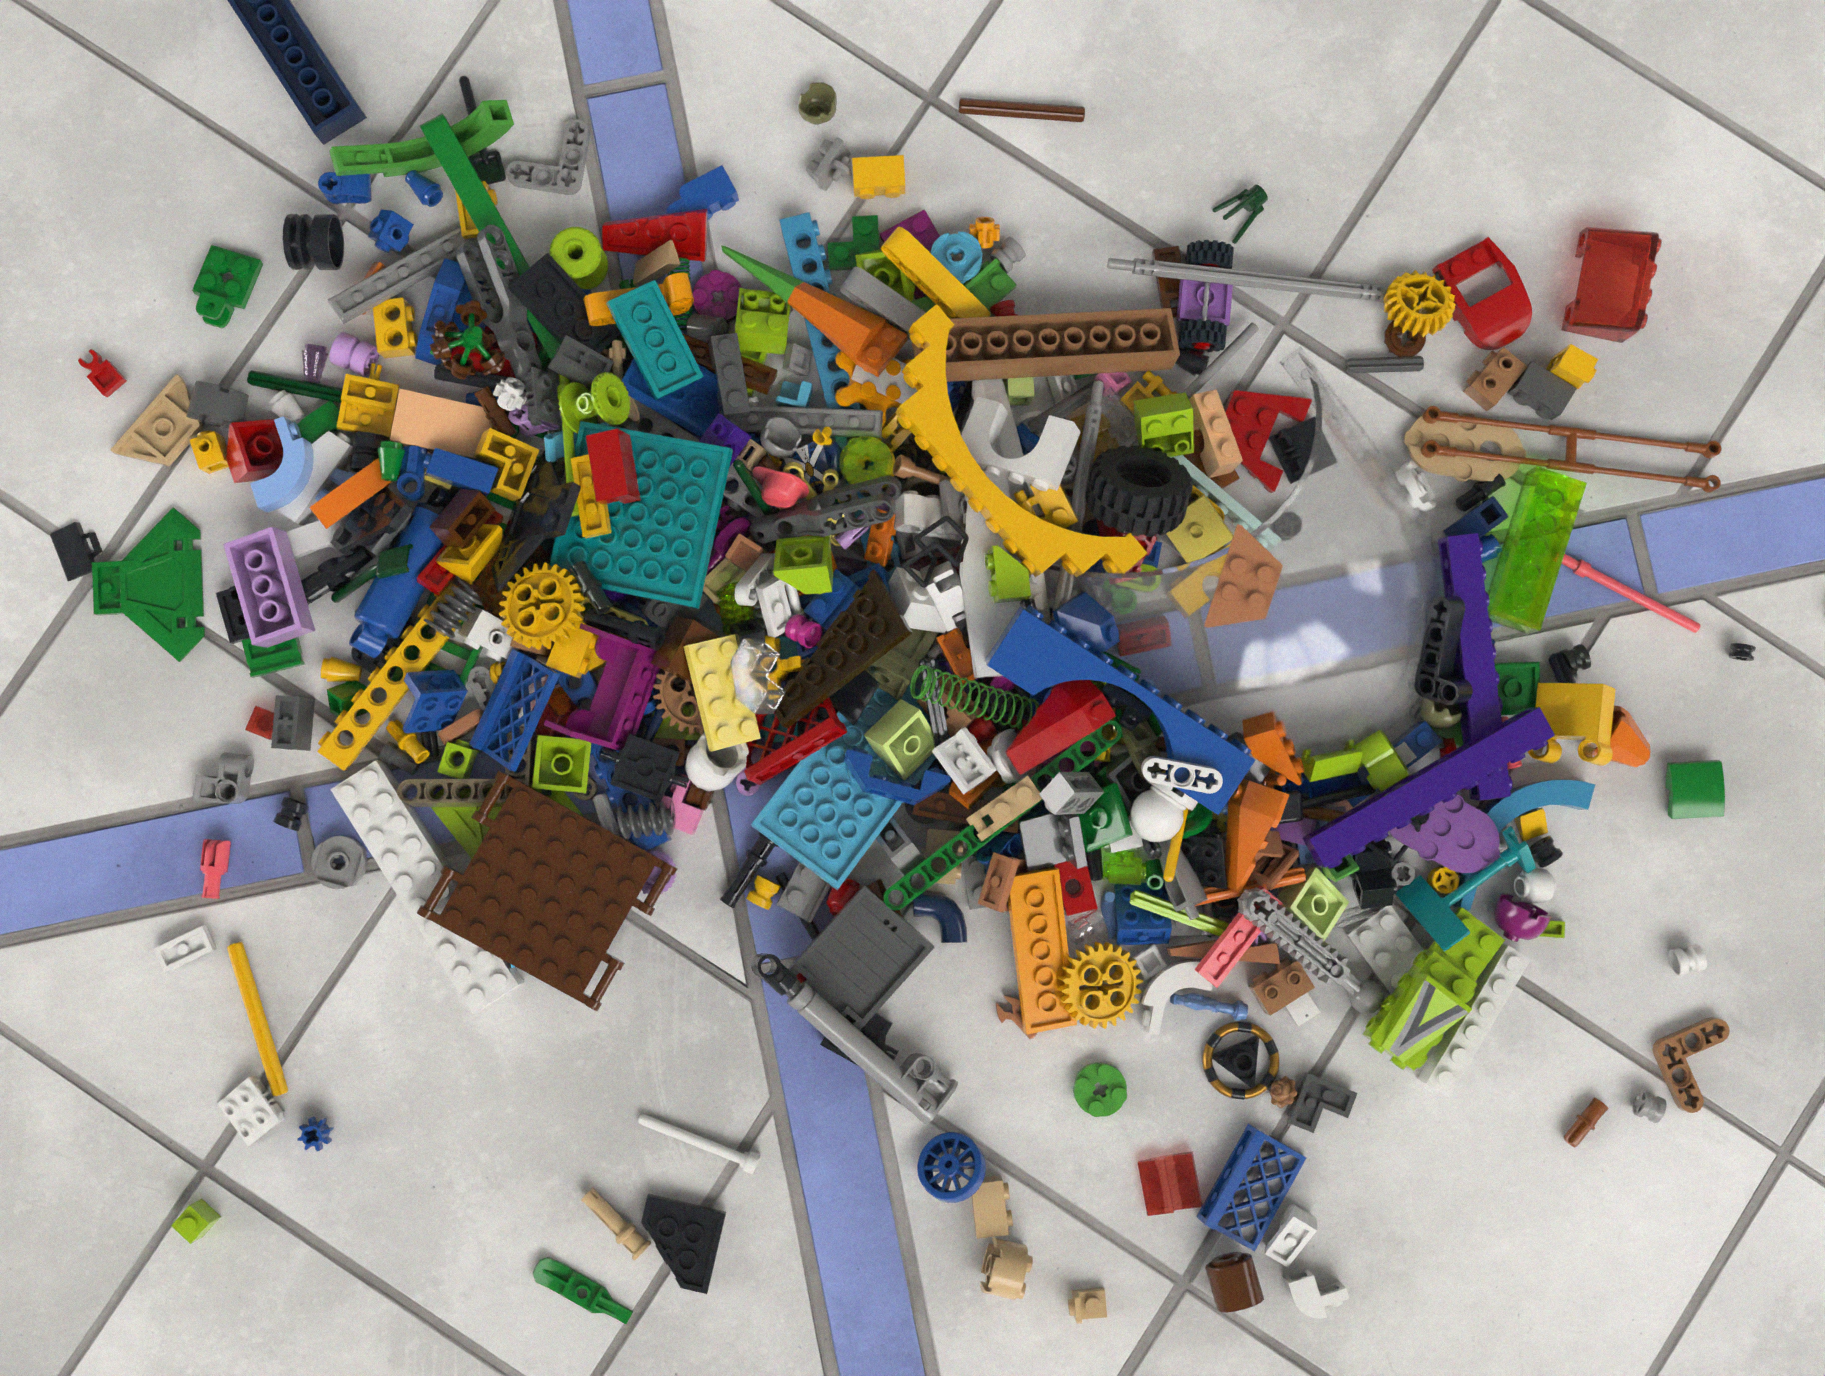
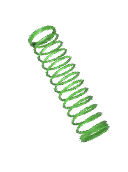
M921 665L917 668L910 684L911 695L915 699H922L923 701L930 699L932 704L939 701L941 707L948 705L949 709L952 710L956 707L958 712L965 710L967 715L974 713L978 718L983 715L985 720L991 718L994 723L1000 721L1002 725L1009 724L1011 728L1017 726L1019 730L1023 728L1022 717L1026 706L1030 703L1031 712L1028 723L1032 719L1033 714L1031 702L1035 703L1036 710L1039 707V703L1035 699H1029L1025 696L1021 697L1019 694H1012L1010 691L1004 692L1000 688L995 689L993 686H986L984 683H977L975 680L969 681L965 677L960 678L958 675H951L949 672H942L940 669H933L931 666ZM924 669H927L928 675L922 683L920 695L916 696L915 683L917 677ZM935 671L940 673L937 677ZM944 674L949 675V677L946 680L944 678ZM942 675L943 684L940 688L938 699L932 701L936 681ZM952 677H957L958 680L954 683ZM951 678L952 687L948 693L947 702L942 704L941 697L945 684ZM961 680H966L967 682L963 685ZM960 681L961 689L958 693L956 704L954 707H951L949 701L953 695L954 686ZM970 683H975L976 685L972 688ZM969 684V693L965 701V707L961 710L958 704L960 703L964 687ZM979 685L984 686L981 691ZM930 686H931L930 694H929L928 698L924 699L923 697L927 694V692H928V690H929V688H930ZM978 687V695L974 702L973 711L968 712L967 707L971 700L972 691ZM988 688H992L993 691L989 693ZM986 689L987 698L984 701L982 713L977 715L976 709L980 702L981 693ZM995 692L996 700L991 709V716L987 718L984 713L987 710L990 695ZM1004 695L1005 702L1001 707L999 719L994 720L993 715L997 709L998 699ZM1012 697L1013 705L1009 711L1008 722L1003 723L1002 718L1006 711L1007 701ZM1021 700L1022 706L1017 715V724L1011 725L1010 721L1014 716L1016 703Z

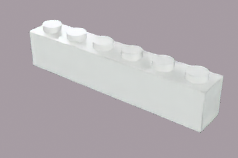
M1501 945L1475 981L1477 983L1473 989L1475 994L1466 1003L1472 1010L1445 1031L1442 1040L1436 1046L1417 1079L1447 1097L1451 1096L1531 959L1508 945Z

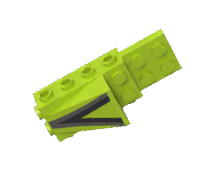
M1458 907L1454 914L1469 929L1470 934L1445 952L1435 941L1428 949L1421 951L1415 957L1409 971L1399 979L1398 986L1393 993L1385 998L1381 1005L1382 1008L1377 1015L1369 1020L1363 1033L1365 1037L1371 1040L1368 1044L1381 1054L1383 1051L1392 1056L1390 1061L1402 1070L1407 1067L1415 1071L1416 1068L1422 1067L1428 1058V1051L1432 1046L1440 1043L1444 1036L1443 1033L1470 1013L1472 1008L1466 1003L1475 994V990H1473L1477 985L1475 981L1505 941V939L1462 907Z

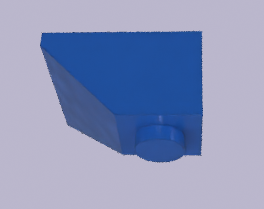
M1086 592L1079 593L1053 611L1055 622L1067 630L1065 635L1070 638L1074 634L1090 645L1089 650L1093 653L1097 649L1101 652L1107 651L1120 641L1119 630L1114 616Z

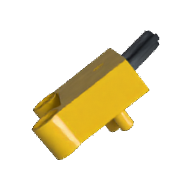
M1563 653L1551 654L1548 661L1558 683H1538L1535 707H1540L1555 736L1547 740L1548 744L1545 754H1542L1544 747L1538 750L1531 749L1528 753L1534 759L1549 764L1555 763L1562 754V748L1556 742V739L1583 740L1578 746L1579 757L1583 761L1604 766L1611 761L1613 756L1610 740L1616 689L1605 684L1576 683ZM1598 747V753L1593 757V750Z

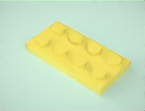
M735 634L683 646L709 752L760 739Z

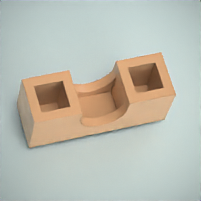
M1217 389L1193 394L1189 399L1193 407L1194 430L1200 429L1204 437V449L1200 453V457L1208 478L1232 473L1243 459Z

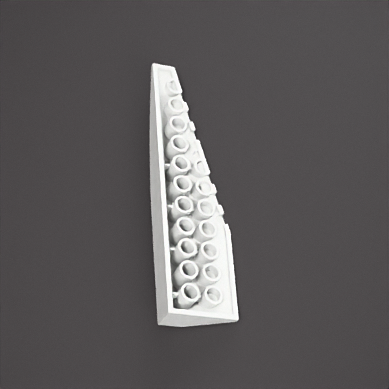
M972 380L971 397L974 399V402L977 396L1001 402L1008 412L997 441L998 455L1008 459L1023 457L1003 380ZM986 474L1015 503L1018 502L1013 494L1018 490L1023 489L1027 497L1030 496L1027 482L1017 484L1010 481L1006 476L999 475L996 478ZM965 495L964 500L967 502V511L963 514V524L966 525L965 533L968 535L969 541L964 551L963 562L960 563L959 572L974 678L1002 676L988 667L985 659L1020 607L1021 601L994 603V597H990L988 582L992 579L991 571L987 570L985 566V554H988V550L992 546L998 545L1019 563L1022 561L1015 553L1011 554L1004 547V540L998 533H993L987 527L986 519L980 512H975L969 506L968 498ZM1044 572L1037 577H1034L1033 574L1029 575L1030 598L1035 600L1036 609L1043 613L1044 617L1042 620L1050 623L1051 618Z

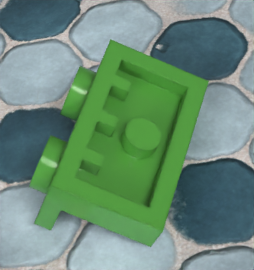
M997 258L991 263L986 261L981 266L979 274L963 284L989 312L991 306L1001 302L1017 286L999 266L1000 261Z

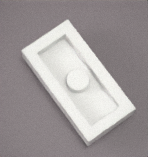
M204 925L153 948L163 973H166L216 950L207 926Z

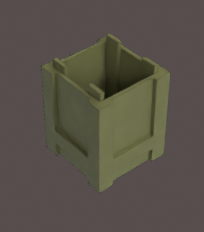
M910 628L913 633L866 668L880 683L878 688L899 701L908 688L914 672L920 667L919 661L926 657L939 632Z

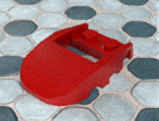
M1489 237L1445 262L1439 263L1432 269L1433 274L1438 273L1440 279L1444 280V287H1451L1450 294L1455 295L1453 303L1456 305L1452 314L1453 320H1457L1465 329L1464 334L1478 348L1484 350L1500 349L1520 338L1529 327L1532 319V305L1515 265ZM1495 264L1499 268L1502 267L1511 285L1469 307L1456 285Z

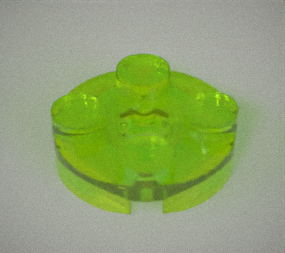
M861 436L853 438L841 452L840 470L850 485L883 476H890L892 472L893 460L889 447L875 437ZM867 456L870 457V461L874 462V465L868 466L867 470L862 469V464H859V460H863Z

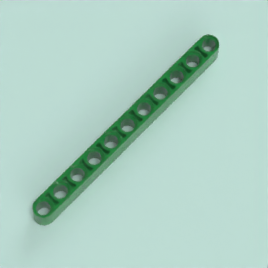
M441 113L419 125L478 231L490 224L502 230L519 276H521L530 267L444 114ZM486 233L487 239L492 244H496L494 236ZM496 258L497 265L501 269H505L504 262ZM527 309V318L552 360L560 343Z
M1109 720L1094 732L1077 741L1032 776L1030 779L1041 793L1043 790L1038 785V778L1041 775L1048 774L1053 779L1059 772H1062L1059 769V762L1063 758H1071L1075 764L1072 772H1079L1120 739L1122 734L1120 725L1116 721ZM1106 725H1113L1117 730L1115 739L1106 740L1102 736V728ZM1085 741H1090L1096 746L1095 754L1091 757H1086L1080 752V746ZM1032 807L983 841H980L975 835L973 824L969 825L889 887L884 894L886 906L892 910L904 908ZM989 814L982 818L987 827L994 823ZM961 840L967 844L968 850L965 855H958L954 852L953 846L956 841ZM935 857H942L946 861L947 866L944 871L939 872L933 868L932 862ZM915 873H919L925 878V885L922 888L915 887L911 882V878ZM893 890H899L903 893L904 901L902 904L892 902L890 895Z

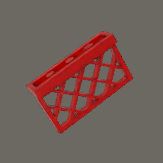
M829 697L823 701L824 704H819L811 711L809 719L801 718L798 720L807 723L804 733L800 736L793 735L797 722L788 728L787 733L777 731L780 721L776 715L771 729L762 726L766 715L769 713L775 714L771 706L773 702L755 712L759 732L760 729L768 731L769 735L765 746L756 744L757 739L745 742L749 750L746 762L747 769L744 770L747 780L762 785L847 733V729L844 723L839 720ZM819 707L825 708L829 714V718L821 723L815 722ZM776 734L785 736L782 747L777 750L771 748ZM754 747L762 749L763 752L760 760L753 764L751 755Z

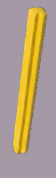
M242 942L227 946V951L271 1093L274 1097L288 1092V1087Z

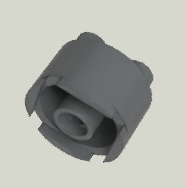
M196 381L186 417L198 421H203V418H205V424L215 427L224 426L225 423V428L229 429L230 423L243 422L249 395L234 389L222 388L220 385Z

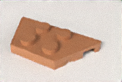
M1237 524L1204 627L1209 628L1266 619L1283 565L1242 525Z

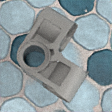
M222 753L218 762V777L196 774L192 801L240 804L244 802L249 795L251 774L254 768L253 757L244 754ZM231 786H234L236 792L233 798L229 795Z

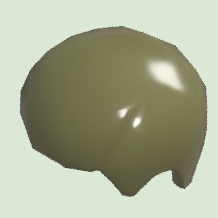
M824 82L811 83L808 91L805 94L801 93L799 97L798 111L801 117L814 125L828 122L834 117L837 107V96L832 86Z
M1426 698L1422 699L1421 717L1428 725L1442 729L1453 727L1460 722L1462 713L1460 710L1455 709L1454 704L1443 707L1439 702Z

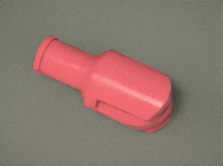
M203 840L200 871L205 876L202 898H220L221 876L228 872L231 842L228 840Z

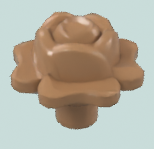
M1284 1076L1281 1080H1275L1269 1091L1272 1097L1271 1103L1279 1108L1292 1104L1296 1100L1297 1090L1295 1089L1296 1082L1287 1076Z

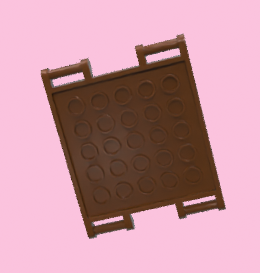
M498 770L495 775L496 781L478 811L475 810L471 817L477 822L490 828L464 874L447 865L443 866L440 871L441 877L424 906L421 905L418 909L417 914L580 1001L587 1007L598 1011L602 1005L600 1001L618 970L621 971L625 964L623 961L607 953V950L632 906L652 916L656 901L670 876L675 875L677 868ZM507 784L513 787L494 820L488 817ZM656 866L662 871L643 902L637 897ZM451 879L459 882L442 913H436L434 909ZM601 961H604L608 966L592 995L589 996L584 991Z

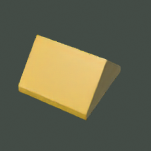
M483 524L464 548L447 546L436 562L471 585L498 551L502 543V528L499 525Z

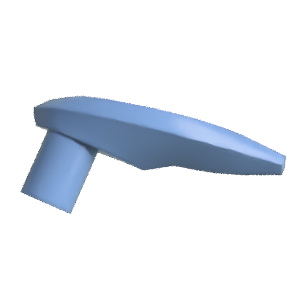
M1105 889L1102 895L1101 911L1107 926L1109 940L1114 938L1117 916L1115 894Z

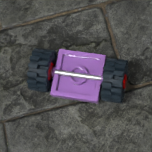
M1198 240L1196 243L1191 242L1187 245L1186 264L1232 269L1234 247L1223 241L1218 243V240H1213V242H1209V240H1204V242ZM1180 279L1177 321H1183V323H1180L1178 345L1180 348L1201 352L1207 351L1208 353L1224 350L1227 327L1230 325L1233 285Z

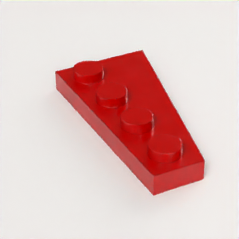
M708 209L604 222L602 226L603 251L648 255L669 240H673L678 258L705 262L707 255Z

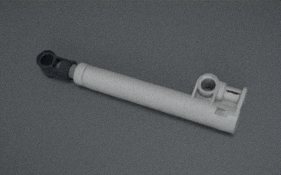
M760 953L753 958L751 969L756 976L761 977L781 996L785 994L788 997L787 1003L792 1008L797 1009L801 1016L924 1124L934 1119L955 1092L958 1082L955 1079L949 1080L945 1077L931 1057L920 1053H913L899 1066L816 991H813L806 982L799 984L797 976L785 967L777 956ZM768 958L771 961V969L767 973H763L761 964ZM920 1060H923L924 1068L918 1073L916 1065Z

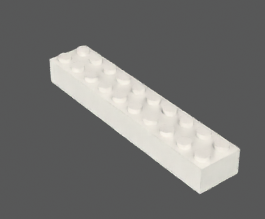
M375 760L330 790L472 1015L476 1014L523 984L524 980L516 968L511 969L508 962L417 914L418 909L421 905L424 906L441 877L440 871L443 866L451 867L415 808L399 799L397 795L399 783L387 764L383 761ZM451 879L434 909L436 913H442L459 882Z

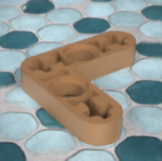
M1706 1018L1658 1039L1653 1045V1055L1677 1107L1689 1113L1698 1112L1704 1103L1703 1096L1686 1057L1727 1039L1730 1030L1728 1024L1722 1019ZM1713 1025L1719 1026V1028H1720V1029H1718V1030L1716 1031L1717 1035H1714V1034H1706V1035H1703V1033H1702V1032H1706V1033H1707V1032L1713 1030ZM1689 1033H1694L1697 1037V1043L1689 1048L1685 1044V1037ZM1664 1045L1672 1047V1050L1669 1051L1670 1057L1662 1054L1665 1051ZM1676 1068H1681L1684 1072V1078L1681 1082L1676 1083L1672 1079V1072ZM1686 1093L1694 1097L1691 1100V1106L1684 1103L1687 1100Z

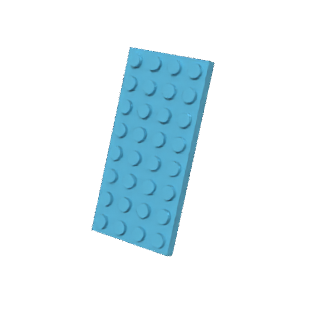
M909 684L901 699L920 709L930 725L929 715L917 702L918 699L912 697ZM915 687V694L919 696L921 690ZM880 688L876 690L855 725H852L838 711L837 716L844 723L847 733L801 760L751 824L752 827L836 890L839 889L903 803L863 792L844 761L846 750H852L853 747L867 750L869 755L873 756L869 777L881 775L889 779L888 782L899 784L902 781L915 786L921 779L923 772L936 759V756L932 753L904 781L874 752L864 734L898 702V700Z

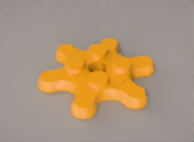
M839 351L835 357L836 364L848 373L850 381L846 387L837 390L835 394L836 402L842 407H848L853 403H860L867 410H881L883 412V428L886 424L887 409L892 407L898 409L901 403L895 401L901 396L900 389L896 385H890L886 389L885 396L876 391V386L872 382H865L862 385L852 380L856 364L842 351ZM904 359L901 362L908 364L912 359ZM892 360L886 367V371L888 374L896 376L900 373L901 366L897 361Z

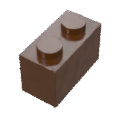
M461 489L429 528L445 546L464 548L496 509L481 491Z

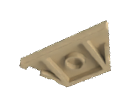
M176 374L110 450L117 455L170 467L190 444L189 440L195 438L203 429L201 421L186 417L191 396L184 379Z

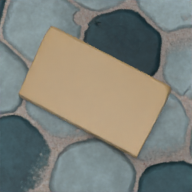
M669 240L635 263L634 286H642L653 280L656 281L681 265L673 240Z

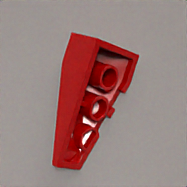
M1073 680L1055 684L1050 691L1051 694L1042 705L1040 704L1035 711L1036 714L1027 726L1022 728L1005 751L1019 775L1094 732L1116 716L1103 693L1090 680Z

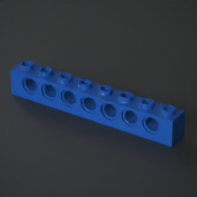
M553 669L560 674L556 685L560 684L564 692L560 696L567 709L571 708L572 711L581 709L580 705L584 699L589 698L593 701L598 687V682L593 672L588 670L586 675L582 674L580 686L572 689L569 681L573 676ZM591 743L590 756L593 755L597 762L594 768L600 780L605 779L609 787L605 791L612 804L616 802L617 806L621 805L624 813L627 812L628 806L625 804V798L629 793L633 792L610 784L615 771V762L600 758L605 746ZM634 793L638 798L636 806L633 807L635 812L638 810L639 803H642L646 811L649 808L650 802H653L657 810L653 799ZM653 829L650 837L645 836L644 832H642L641 837L636 838L632 832L628 840L645 851H650L671 841L672 838L666 833L665 829L661 836H657Z

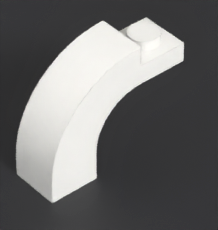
M1181 960L1171 963L1149 980L1140 999V1003L1150 1006L1149 1010L1144 1011L1142 1025L1146 1026V1032L1159 1035L1165 1004L1176 991L1188 987L1211 991L1212 984L1194 970L1201 962L1200 960Z

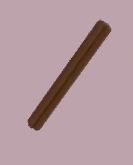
M960 98L959 113L1069 122H1083L1085 118V108L1082 106Z

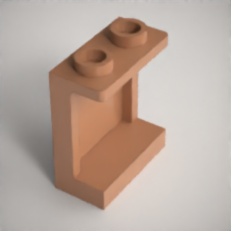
M993 852L978 904L998 912H1009L1008 897L1015 874L1030 872L1026 868L1025 860ZM1044 867L1037 870L1048 869L1049 867Z

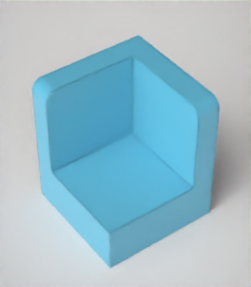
M784 381L780 394L776 397V405L778 407L809 408L813 393L812 383L802 381L801 385Z

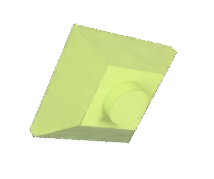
M1313 867L1305 872V882L1285 886L1277 899L1283 903L1281 906L1286 908L1285 911L1292 913L1293 917L1308 926V929L1315 932V936L1322 938L1324 942L1349 901L1317 867Z

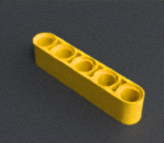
M897 227L881 246L884 255L935 304H938L950 319L990 316L989 310L904 228Z

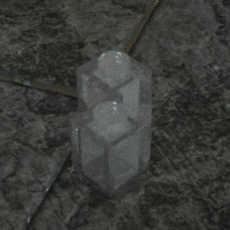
M743 638L731 659L736 699L755 714H773L786 692L767 677L780 654L760 639Z

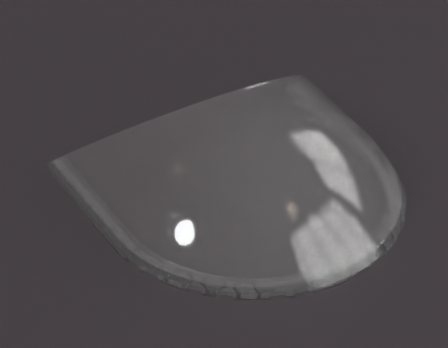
M1300 346L1282 359L1280 364L1305 397L1312 400L1311 404L1316 410V430L1311 455L1303 475L1290 496L1269 519L1250 533L1283 565L1266 619L1209 628L1204 627L1229 547L1199 560L1154 571L1124 574L1086 571L1078 577L1074 576L1070 598L1072 599L1081 592H1086L1114 616L1119 630L1120 641L1106 652L1139 668L1141 673L1138 674L1140 675L1138 681H1141L1143 678L1151 679L1156 684L1157 689L1160 690L1159 696L1163 698L1166 693L1183 705L1182 711L1186 712L1189 708L1206 720L1205 726L1208 727L1212 723L1229 736L1237 731L1243 735L1242 720L1274 711L1277 720H1282L1285 725L1286 738L1293 741L1296 758H1301L1303 750L1309 748L1311 749L1310 756L1343 750L1347 740L1353 739L1354 745L1378 730H1383L1386 734L1402 719L1419 697L1415 691L1414 682L1421 656L1431 601L1436 597L1445 596L1439 546L1425 512L1420 507L1414 508L1409 503L1407 495L1410 493L1406 486H1402L1398 481L1396 470ZM1051 565L1044 571L1049 608L1054 607L1060 567Z

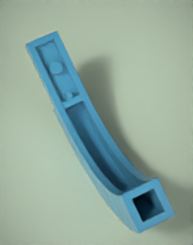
M1576 780L1532 782L1510 790L1511 797L1494 799L1482 812L1492 819L1499 833L1514 818L1541 806L1560 805L1577 810H1588L1596 784ZM1480 871L1459 873L1461 877L1458 887ZM1477 888L1453 904L1452 907H1462L1470 911Z

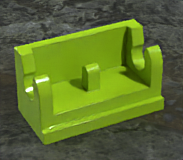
M1352 739L1346 741L1343 750L1310 756L1311 749H1304L1301 756L1304 774L1310 782L1358 772L1363 755L1362 748L1358 746L1352 750L1354 740Z

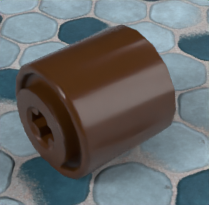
M1231 1252L1215 1257L1206 1265L1205 1269L1217 1311L1226 1313L1236 1312L1253 1307L1264 1300L1251 1254Z

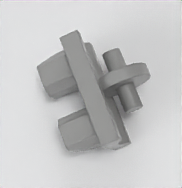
M836 138L834 142L824 140L819 150L824 158L820 163L812 160L806 167L809 176L824 191L828 190L833 181L837 182L840 176L848 178L851 174V170L847 167L851 161L849 159L851 153L844 146V141L840 138Z

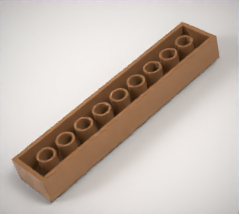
M1171 308L950 319L954 326L949 332L947 340L946 380L947 382L1171 370L1180 356ZM912 342L915 358L918 354H920L923 351V348H918Z

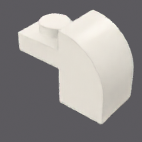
M1309 1269L1283 1276L1290 1299L1302 1313L1309 1317L1317 1319L1327 1318L1325 1306L1329 1308L1338 1307L1343 1304L1344 1300L1349 1299L1347 1289L1341 1282L1318 1288L1315 1277Z

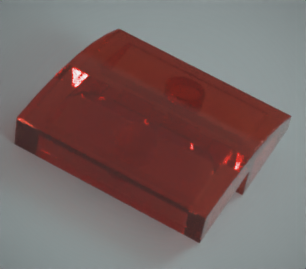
M1193 1151L1138 1161L1147 1216L1174 1213L1175 1210L1202 1207L1203 1203Z

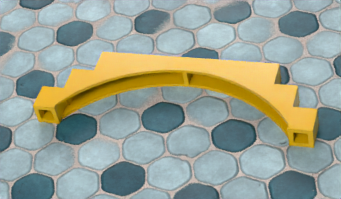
M936 304L915 321L908 331L912 342L918 348L922 347L923 351L906 364L902 370L905 382L911 388H916L917 392L896 410L895 413L898 415L897 420L900 425L906 430L910 429L915 435L914 439L917 445L922 450L927 449L933 457L932 461L940 471H945L949 475L952 486L958 492L962 491L966 495L969 506L975 512H980L986 519L987 527L993 533L1000 535L1004 540V547L1011 554L1015 553L1022 561L1021 564L1028 569L1029 575L1039 576L1059 558L1062 560L1061 564L1065 571L1075 577L1082 575L1099 559L1103 561L1102 565L1109 574L1115 575L1116 578L1123 575L1147 554L1131 533L1123 537H1102L1074 532L1044 521L1007 497L986 476L975 461L960 434L948 396L946 347L948 334L953 328L954 323Z

